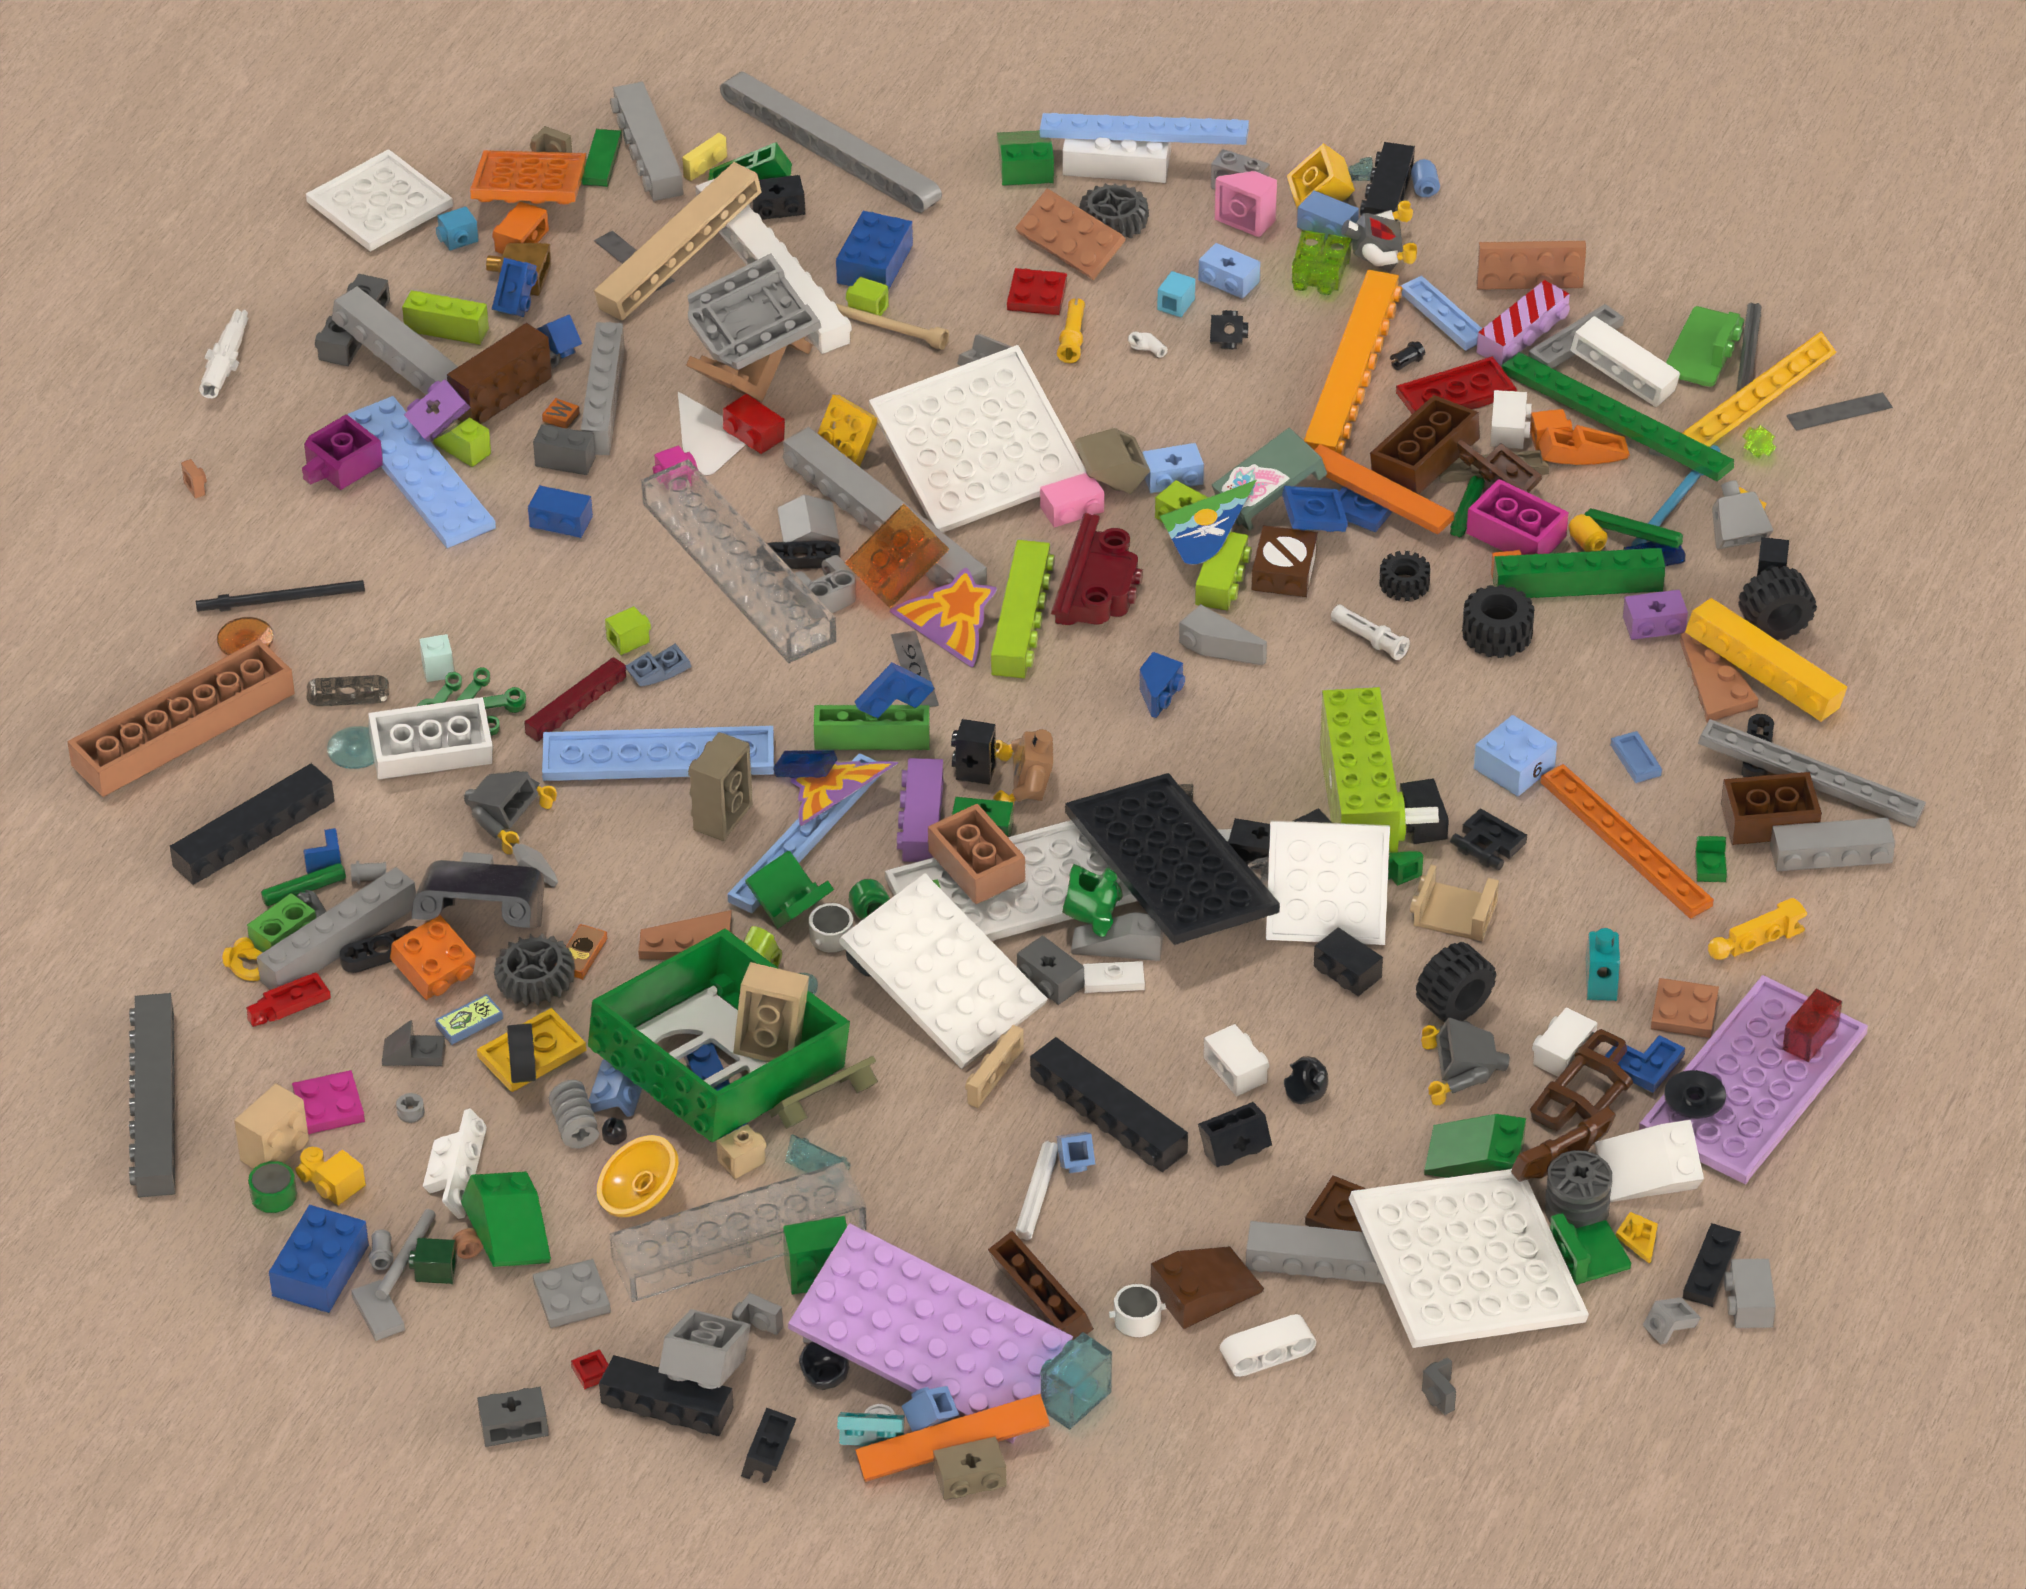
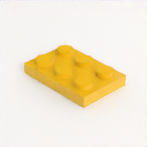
M552 1008L523 1023H531L536 1079L587 1051L586 1042ZM508 1033L477 1049L478 1058L511 1092L530 1083H512Z

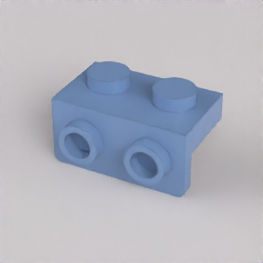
M604 1059L601 1062L588 1101L591 1103L593 1112L618 1106L629 1117L634 1115L642 1088L634 1084L632 1080Z

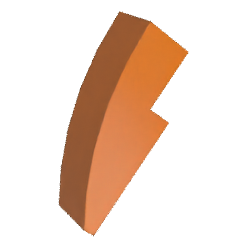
M1576 425L1573 432L1547 427L1538 442L1543 461L1559 464L1591 465L1610 463L1628 459L1630 456L1624 436Z

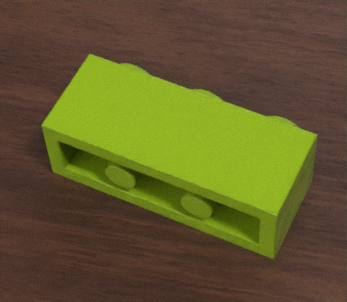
M411 290L402 306L404 324L417 334L480 345L489 329L487 304Z
M1229 532L1220 551L1203 563L1195 587V605L1199 606L1201 604L1205 607L1228 611L1231 600L1236 601L1239 591L1238 581L1243 582L1246 569L1244 564L1250 563L1252 547H1248V535Z

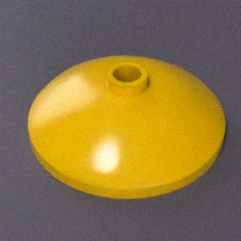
M655 1135L639 1137L622 1146L607 1161L599 1176L597 1198L600 1205L609 1214L616 1217L639 1215L657 1205L669 1192L677 1175L679 1160L674 1146L665 1138Z

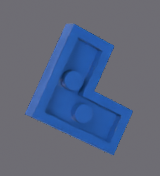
M891 662L854 702L859 710L878 719L896 699L917 708L935 688L931 681Z
M1659 1035L1644 1053L1626 1045L1627 1052L1618 1065L1632 1078L1634 1084L1654 1093L1684 1057L1685 1047ZM1612 1046L1605 1057L1609 1058L1617 1047Z

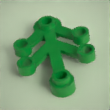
M484 667L477 668L473 672L472 682L456 701L473 699L482 687L487 686L490 683L489 670ZM449 672L445 676L444 686L435 697L424 699L417 706L445 703L453 691H458L462 687L461 675L457 672ZM479 675L486 676V678L482 680L478 679L477 677ZM452 679L458 680L456 684L449 683ZM512 687L504 694L483 697L485 709L504 706L509 712L518 713L526 707V694L522 689ZM519 696L518 699H511L510 697ZM487 716L488 724L493 723L496 725L494 728H489L490 736L496 735L500 730L499 719L495 716Z

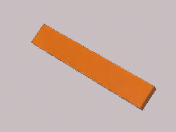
M1321 444L1314 449L1322 457L1327 475L1324 477L1438 535L1454 520V512Z
M1036 1394L855 1449L864 1481L867 1482L933 1462V1450L995 1436L999 1442L1049 1427L1050 1422L1041 1394Z

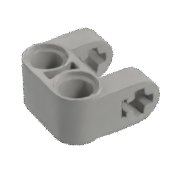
M833 555L822 561V570L825 576L811 581L802 571L786 578L787 587L791 595L812 616H828L853 604L856 600V576L838 555Z

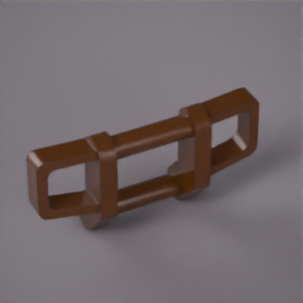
M1603 1029L1597 1030L1575 1052V1058L1561 1075L1544 1088L1542 1094L1530 1108L1532 1119L1552 1130L1558 1131L1576 1112L1585 1120L1591 1118L1606 1106L1610 1107L1622 1091H1627L1633 1084L1632 1078L1618 1065L1627 1052L1626 1041ZM1601 1042L1617 1047L1609 1058L1593 1050ZM1584 1065L1608 1076L1613 1082L1611 1087L1594 1106L1584 1096L1566 1088ZM1550 1099L1566 1106L1557 1117H1551L1541 1112Z
M1606 1106L1591 1118L1581 1121L1577 1128L1555 1140H1546L1539 1146L1520 1153L1512 1167L1511 1174L1519 1182L1530 1178H1543L1547 1176L1551 1162L1562 1153L1573 1150L1589 1151L1595 1142L1608 1133L1616 1114L1609 1106Z

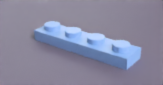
M1423 276L1401 285L1402 296L1466 351L1477 345L1478 332L1482 328Z

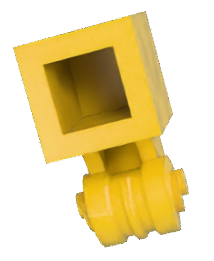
M308 1147L302 1151L300 1155L301 1163L295 1168V1172L301 1181L306 1183L310 1180L315 1184L316 1190L321 1197L330 1199L337 1206L366 1186L363 1165L343 1149L324 1162L322 1149Z

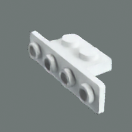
M472 1109L464 1110L459 1132L434 1140L423 1187L429 1194L445 1189L442 1202L458 1219L464 1218L466 1215L461 1199L470 1176L476 1174L487 1128L484 1121Z

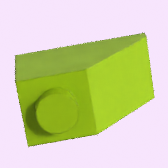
M470 417L451 426L433 440V444L470 467H474L491 454L489 429Z

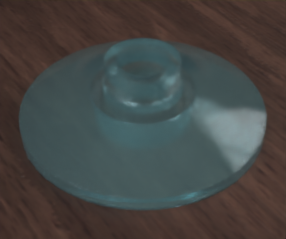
M352 726L344 728L335 733L328 742L327 751L329 758L340 767L360 769L375 763L369 727Z

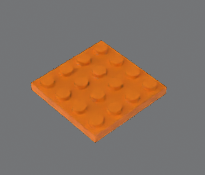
M483 150L470 189L471 199H478L480 202L504 200L507 203H516L521 200L530 201L534 204H541L545 201H556V203L562 205L570 204L576 201L587 161V153Z

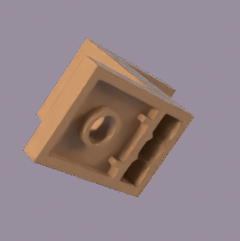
M805 337L787 346L809 354L813 344L806 341ZM787 346L739 370L701 355L700 359L690 356L686 366L718 384L742 394H748L752 398L763 402Z

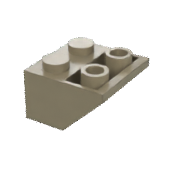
M1116 428L1080 437L1074 442L1079 452V458L1086 467L1087 475L1090 478H1095L1097 482L1102 481L1116 491L1122 490L1132 494L1150 472L1136 438Z

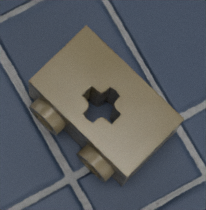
M996 1436L933 1450L934 1473L944 1500L962 1498L969 1494L993 1491L1006 1486V1464Z

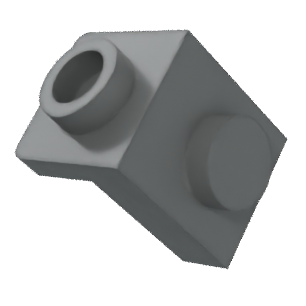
M1448 1357L1440 1362L1430 1364L1423 1370L1422 1391L1428 1402L1432 1406H1436L1444 1415L1455 1410L1456 1389L1449 1382L1452 1375V1361Z

